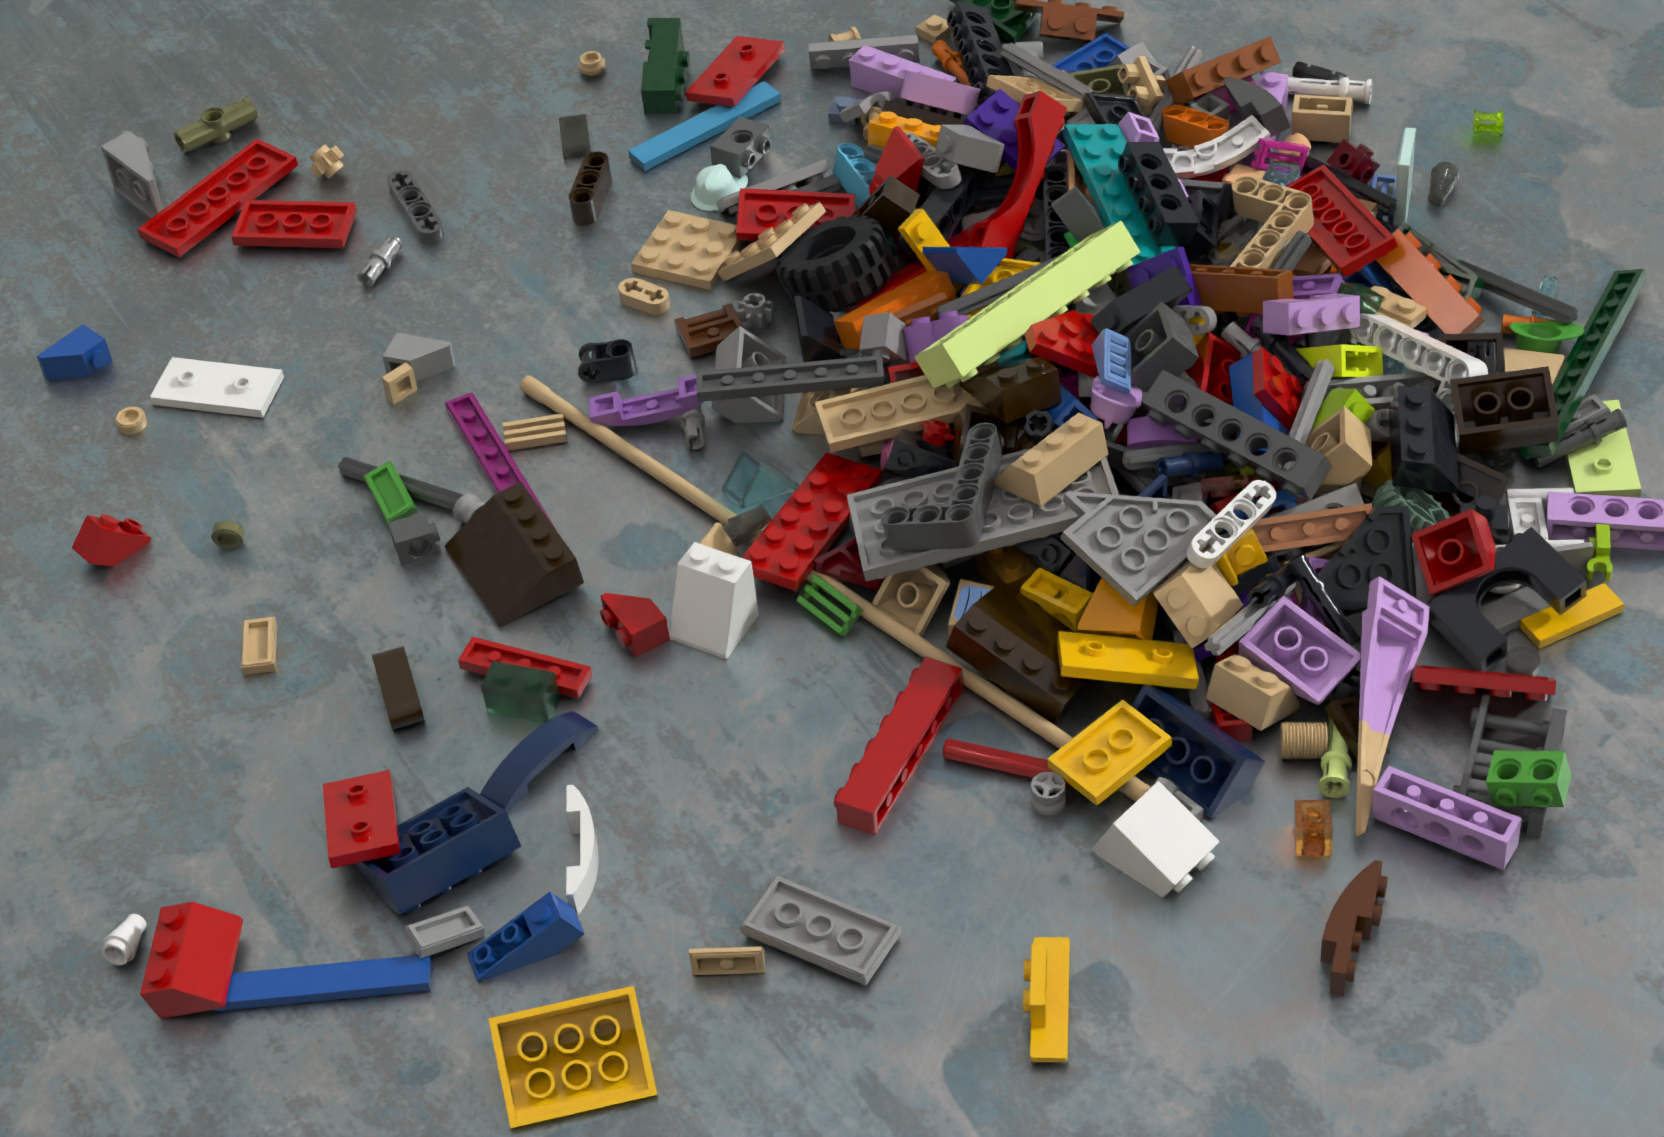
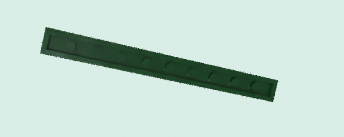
M1644 269L1621 270L1613 273L1583 328L1584 333L1578 337L1552 384L1559 420L1558 442L1518 447L1521 457L1545 458L1552 456L1647 280Z

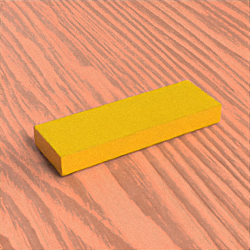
M1603 583L1587 590L1586 597L1561 616L1550 606L1521 619L1519 628L1538 649H1541L1624 611V603Z

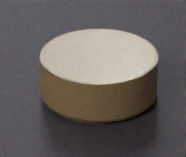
M126 407L115 416L118 431L125 435L137 434L147 426L145 412L139 407Z

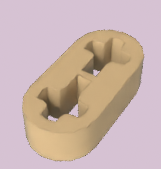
M638 278L625 279L618 285L620 301L626 306L651 315L663 314L670 308L669 293L663 287Z

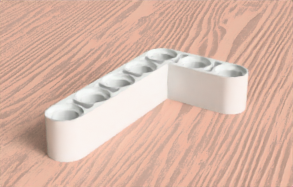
M1360 314V327L1350 328V334L1356 341L1366 346L1382 347L1383 354L1440 380L1441 384L1436 396L1452 413L1450 379L1488 374L1487 366L1481 360L1387 316ZM1455 430L1456 448H1457V447H1458V442H1457V436H1456V430Z

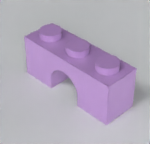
M1333 293L1310 296V299L1286 298L1263 301V333L1296 335L1360 327L1359 295Z

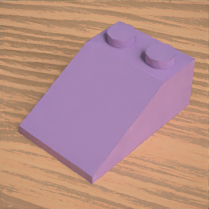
M1285 596L1239 641V656L1247 658L1251 664L1261 670L1275 674L1279 680L1292 688L1295 695L1317 705L1361 662L1360 652Z

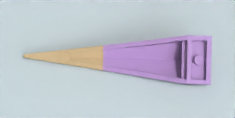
M1380 576L1370 581L1367 610L1362 612L1356 837L1366 832L1373 799V789L1377 784L1400 704L1428 631L1430 607Z

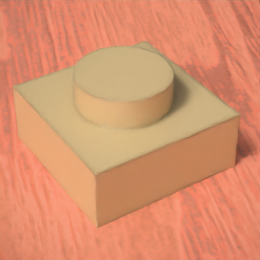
M935 14L916 26V35L932 44L951 36L947 20Z
M406 362L381 377L386 399L393 405L418 390L413 368Z

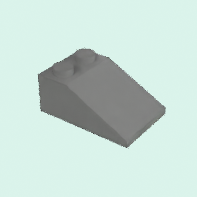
M128 130L103 144L101 149L114 190L153 218L163 210L154 176L156 170L147 153L149 152V147L142 137L138 138Z

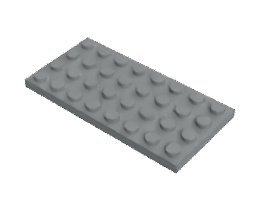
M1030 449L1003 455L997 477ZM1106 456L1042 506L994 486L981 538L975 545L967 548L896 551L888 547L881 523L882 513L896 506L948 504L958 467L848 494L847 499L865 580L870 581L1063 532L1080 518L1063 502L1064 495L1068 491L1119 495Z

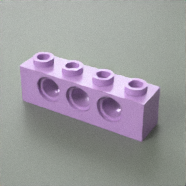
M1548 491L1545 521L1549 540L1583 539L1585 543L1588 542V537H1594L1596 524H1610L1611 547L1664 551V499Z
M1388 766L1373 789L1371 817L1499 869H1505L1518 846L1522 818Z

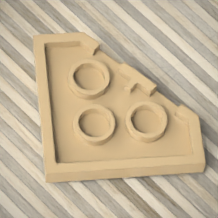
M820 202L812 206L803 204L792 212L793 216L779 224L775 229L770 227L758 236L759 240L744 248L740 253L737 250L723 260L725 265L717 273L723 281H726L778 257L819 219L826 210Z

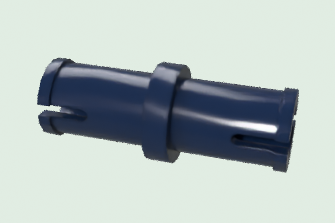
M1193 451L1184 452L1182 456L1159 458L1157 461V472L1159 476L1164 474L1167 478L1181 475L1191 478L1196 477L1199 473L1221 471L1224 466V460L1221 452L1217 454L1211 452L1196 454Z

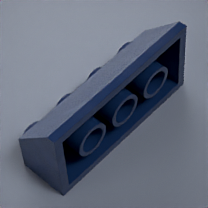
M1144 684L1132 705L1134 709L1172 737V746L1148 764L1145 769L1157 778L1163 777L1174 783L1183 794L1201 806L1203 813L1210 818L1218 816L1248 792L1266 762L1165 688Z

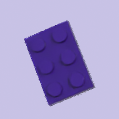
M999 89L967 116L963 125H969L1005 144L1001 159L1016 171L1018 139L1014 120L1020 105L1002 89ZM1057 138L1054 142V151L1052 155L1048 158L1046 165L1053 158H1055L1065 146Z

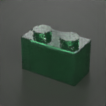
M493 661L481 684L486 710L491 713L546 723L551 720L560 701L554 672Z

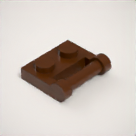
M732 303L723 305L722 309L684 319V317L674 319L676 331L681 337L690 358L716 351L717 345L739 326L744 328Z

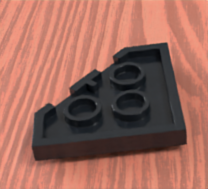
M1409 506L1373 508L1317 574L1320 580L1324 578L1327 583L1326 589L1341 610L1367 609L1370 581L1379 576L1417 599Z

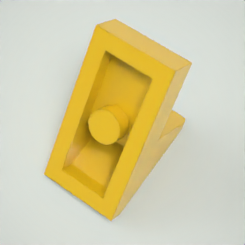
M1250 529L1215 564L1230 586L1238 584L1237 575L1267 562V557L1253 529Z

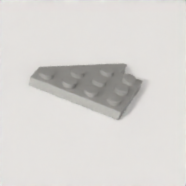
M1068 491L1064 495L1063 502L1080 518L1063 531L1060 539L1134 607L1188 560L1186 553L1191 541L1216 514L1202 501ZM1215 528L1217 534L1223 530V528Z

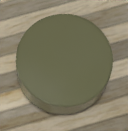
M220 521L214 524L211 539L222 548L234 549L242 545L245 531L235 522Z

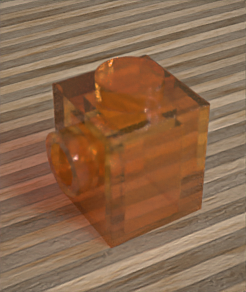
M1294 800L1295 856H1331L1333 828L1330 800Z

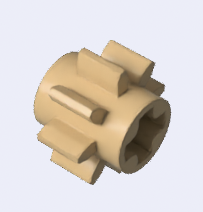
M325 144L310 157L314 163L309 168L318 178L324 174L329 179L344 166L340 161L344 154L336 145L329 149Z

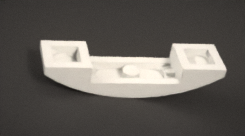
M567 785L566 813L571 834L580 833V866L566 867V897L568 904L575 909L578 916L594 889L598 873L599 855L589 807L579 790L574 785Z

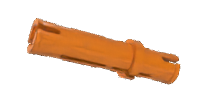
M944 40L935 42L931 51L942 62L943 69L957 77L961 84L971 86L958 52L953 51Z

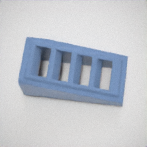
M1103 329L1092 344L1100 382L1123 394H1128L1131 391L1130 340L1128 337L1110 329Z

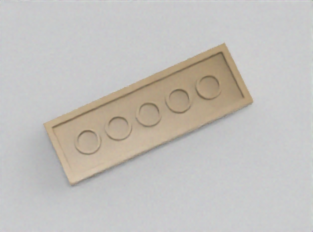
M996 360L987 366H981L977 369L978 373L999 366L998 361ZM926 375L814 402L830 453L896 437L901 429L910 432L924 430L925 428L921 426L922 421L931 422V420L936 419L947 424L954 422V417L966 404L987 409L960 387V382L950 388H947L945 384L933 388Z

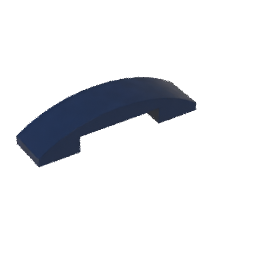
M575 711L561 714L547 721L524 738L506 756L491 775L480 795L508 812L529 793L527 784L568 747L576 751L599 730L598 726Z

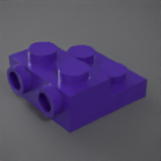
M1176 247L1126 269L1132 289L1167 269L1177 266L1193 289L1177 305L1202 306L1184 247Z

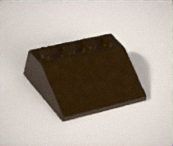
M521 481L493 495L444 545L446 551L498 627L519 618L584 583L575 555Z
M1001 581L968 609L954 625L946 644V648L1054 725L1092 682V679L1061 676L1057 649L1058 631H1074L1004 581Z

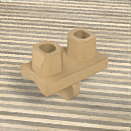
M1138 56L1133 64H1124L1117 73L1120 83H1129L1131 87L1127 92V96H1134L1143 112L1150 114L1153 105L1163 97L1162 91L1167 85L1165 78L1161 75L1154 76L1146 56Z

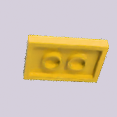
M1122 699L1047 759L1048 767L1062 776L1066 782L1097 806L1172 746V737Z

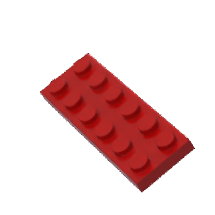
M255 139L137 229L141 239L177 257H181L242 210L245 200L256 199L298 166L297 159L283 150Z
M1324 164L1285 186L1305 192L1311 196L1314 225L1307 234L1310 236L1312 243L1342 273L1344 278L1359 272L1364 266L1376 259L1385 257L1390 251L1399 247L1395 237Z
M826 452L742 556L743 559L752 562L753 577L797 591L813 570V560L828 551L850 522L849 517L851 513L847 495L876 488L882 481V470Z

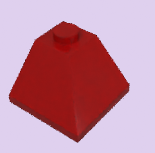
M899 126L893 128L875 168L873 180L869 185L870 196L890 175L915 192L917 191L925 158Z
M1472 508L1411 534L1431 596L1494 571L1496 546L1487 519Z

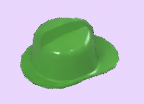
M1561 321L1511 323L1509 326L1510 330L1516 333V349L1552 354L1558 352L1563 340L1574 339L1584 333L1583 327L1573 322L1572 324H1565Z

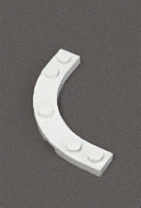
M1086 108L1066 121L1067 124H1095ZM1251 115L1223 135L1211 141L1195 145V149L1177 152V148H1163L1177 178L1185 179L1207 175L1233 165L1261 146L1257 144L1259 138L1270 140L1271 138L1270 132Z

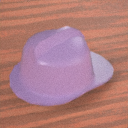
M1099 376L1094 378L1091 387V412L1096 417L1104 420V429H1108L1112 423H1128L1136 409L1141 406V389L1131 382V391L1128 394H1123L1101 384Z

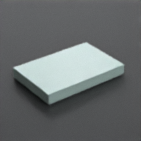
M1406 127L1403 131L1395 188L1398 211L1393 215V226H1401L1402 221L1406 223L1411 198L1416 128Z

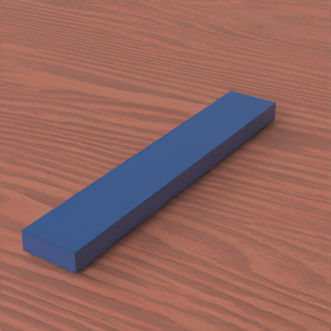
M418 955L232 973L225 1008L215 1009V1011L430 991L431 959L430 956L420 959Z

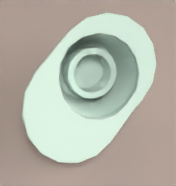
M723 164L708 166L702 169L695 179V187L691 193V202L701 211H719L716 202L724 196L740 191V188H746L748 177L746 175L742 178L732 176Z

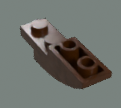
M1375 860L1364 868L1348 884L1330 913L1321 946V962L1332 964L1329 994L1345 995L1347 982L1354 983L1357 961L1351 960L1352 953H1360L1362 939L1370 940L1373 926L1380 927L1383 905H1378L1377 901L1378 897L1385 898L1388 877L1381 876L1383 861Z

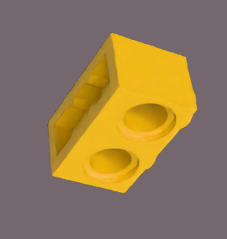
M1038 568L1020 587L1022 595L1071 630L1079 633L1077 631L1078 623L1093 595L1092 592L1042 568Z

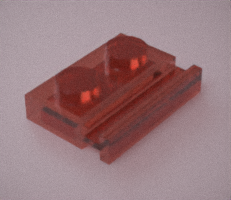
M1255 474L1201 478V492L1210 491L1211 497L1236 495L1235 489H1245L1251 482L1258 480V477Z

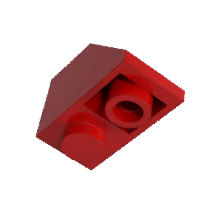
M102 514L101 517L87 515L73 543L72 549L90 564L113 567L147 545L152 537L142 530L143 526L133 519L125 518L124 521H120L105 514Z
M605 593L600 596L603 607L600 610V616L607 628L612 627L615 630L616 637L623 648L628 647L635 657L670 641L667 619L650 598Z

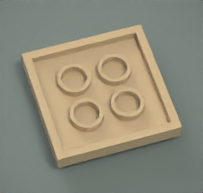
M668 210L632 261V272L712 290L720 278L717 272L725 265L723 260L731 253L737 251L744 240H736L737 225Z

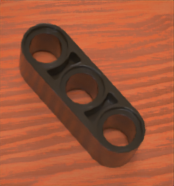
M594 151L584 157L569 193L572 219L577 225L587 226L598 219L612 183L609 158L604 152Z
M404 646L373 654L372 658L392 730L424 722L422 708Z

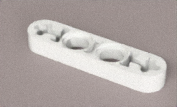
M1262 480L1251 482L1193 538L1186 553L1188 560L1199 568L1213 566L1269 511L1276 499L1274 487ZM1262 496L1256 504L1252 502L1254 497ZM1233 510H1242L1248 515L1249 519H1239ZM1215 528L1227 530L1230 538L1220 537L1215 532ZM1208 543L1212 546L1209 552H1200Z

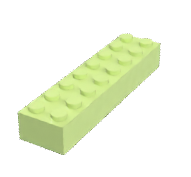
M1122 221L1099 230L1083 239L914 356L933 388L944 384L947 388H950L960 381L964 382L978 373L977 369L981 366H987L1001 357L999 353L1005 349L1010 350L1023 342L1022 337L1025 336L1030 325L1063 314L1068 310L1066 306L1072 302L1075 304L1090 294L1089 290L1094 287L1098 288L1110 281L1112 274L1115 272L1119 273L1133 264L1131 258L1139 254L1140 250Z

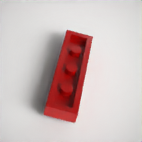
M476 637L471 638L458 659L460 669L576 699L580 698L593 676L591 666Z

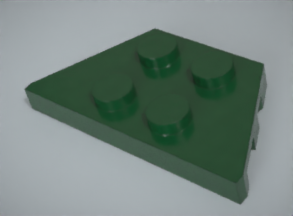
M949 0L955 5L957 1L987 8L997 34L1013 44L1021 40L1039 14L1013 10L1016 0Z

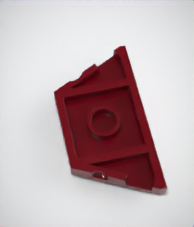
M856 538L813 560V570L817 573L879 591L885 578L865 580Z

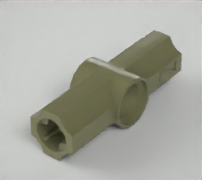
M245 97L223 109L220 107L206 109L202 112L200 120L175 131L174 138L180 150L187 154L209 142L212 144L226 142L231 137L232 131L256 120L258 114L252 101Z

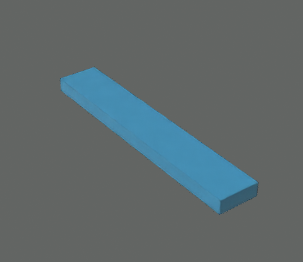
M763 81L753 86L735 107L716 105L628 150L629 158L641 169L647 171L727 130L739 117L748 119L781 102V95Z

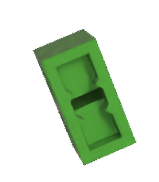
M1494 750L1486 785L1493 806L1564 807L1572 774L1565 751Z

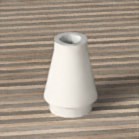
M137 914L128 915L124 922L103 939L101 952L108 962L120 966L134 959L142 933L147 926L144 918Z

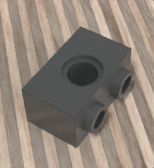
M739 117L710 146L712 166L723 164L732 176L742 178L769 152L771 148L769 125Z

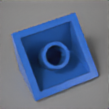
M923 247V254L937 271L948 272L951 283L982 284L1006 256L1007 248Z

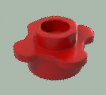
M936 419L931 420V422H921V426L925 428L922 438L926 442L943 447L946 446L948 440H954V435L950 433L951 429L947 423Z

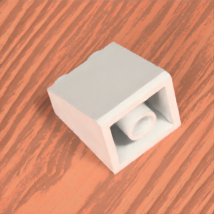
M694 542L677 565L669 637L670 640L727 660L759 616L752 562Z
M1157 781L1111 825L1091 850L1109 864L1164 898L1172 889L1179 893L1193 879L1188 873L1194 867L1201 871L1214 859L1215 855L1211 851L1220 841L1174 795Z

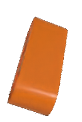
M1171 105L1162 110L1165 140L1190 149H1195V145L1211 141L1230 130L1228 120L1183 105Z

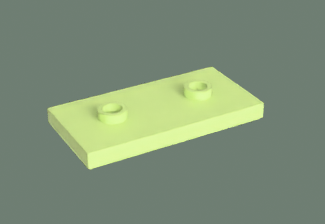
M1619 400L1602 401L1611 412L1618 408L1621 410ZM1626 428L1602 438V442L1598 444L1591 443L1565 455L1574 493L1640 497L1641 485Z

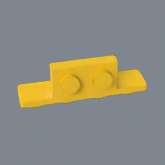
M1035 937L1033 944H1031V959H1024V981L1030 982V989H1023V1012H1030V1060L1032 1062L1064 1063L1068 1061L1070 939L1068 937Z

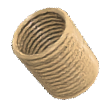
M1282 722L1280 738L1281 758L1321 759L1328 750L1327 723Z

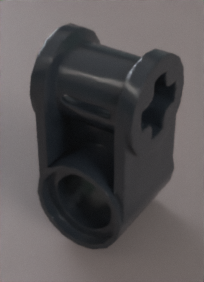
M618 339L609 342L587 343L579 349L581 364L578 367V375L585 382L596 383L615 379L624 380L631 378L637 372L638 368L632 343L628 340ZM592 366L595 370V374H592Z

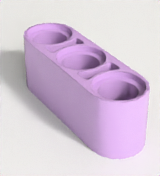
M907 70L900 98L969 116L976 108L981 89Z

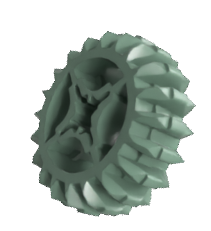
M1392 479L1387 480L1384 485L1378 488L1371 502L1372 509L1376 507L1409 506L1411 534L1450 518L1448 511L1444 510L1441 507V503L1435 501L1432 495H1428L1423 489L1393 486Z

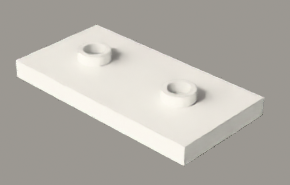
M172 357L149 398L151 404L157 406L263 418L284 379V375L281 369Z

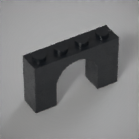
M1532 527L1524 533L1515 534L1510 538L1507 545L1495 554L1494 571L1434 595L1427 604L1430 607L1428 621L1478 671H1488L1508 656L1507 639L1478 609L1480 600L1489 590L1508 583L1525 585L1537 592L1560 616L1586 597V579Z

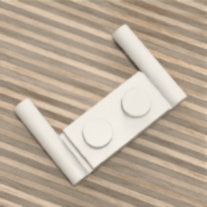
M1573 488L1506 489L1512 537L1517 533H1524L1532 527L1552 547L1584 543L1583 539L1549 540L1542 501H1547L1548 491L1574 493Z

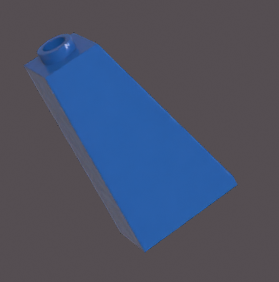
M1252 353L1229 366L1233 407L1288 435V429L1254 396ZM1268 447L1259 448L1255 456L1264 454Z

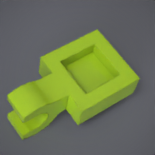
M1596 524L1594 537H1588V542L1592 543L1594 551L1593 558L1587 563L1586 578L1587 580H1592L1593 572L1601 571L1605 574V581H1610L1613 565L1610 562V524Z

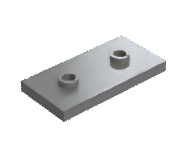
M778 875L775 876L740 925L741 934L865 986L901 935V926Z

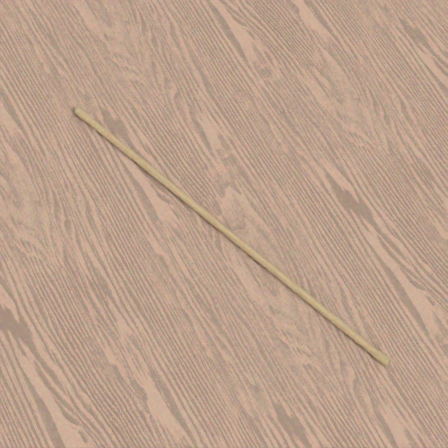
M528 375L521 381L520 390L537 402L543 403L556 413H563L565 419L752 544L762 533V530L604 425L592 423L587 414L552 392L548 386L536 378ZM814 570L806 578V580L812 583L811 577L814 573L821 576L863 609L860 614L861 617L921 657H929L962 668L963 685L1060 749L1073 739L1072 736L834 578L817 573ZM820 587L821 590H823L824 592H826L827 594H829L830 596H832V595H831L830 593H828L825 589H823L822 587ZM1134 776L1122 785L1119 791L1136 802L1151 787Z

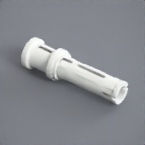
M1289 77L1288 95L1353 98L1354 101H1364L1365 104H1370L1372 79L1355 81L1349 80L1348 77H1343L1339 81Z

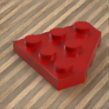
M1072 310L1030 325L1025 333L1030 353L1094 378L1099 376L1092 349L1093 342L1099 336V333L1090 321L1094 315L1089 313L1084 315Z

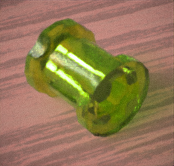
M1474 109L1473 135H1478L1479 132L1497 133L1498 136L1503 135L1504 110L1480 112L1479 109ZM1482 121H1495V123L1482 124Z

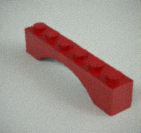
M1042 91L1023 96L1014 120L1018 139V160L1012 186L997 210L985 220L974 225L966 247L1007 248V254L1004 258L1012 259L1014 257L1015 245L1025 228L1024 221L1029 209L1034 204L1035 192L1038 184L1044 178V168L1048 158L1054 151V142L1058 132L1064 125V116L1067 107Z

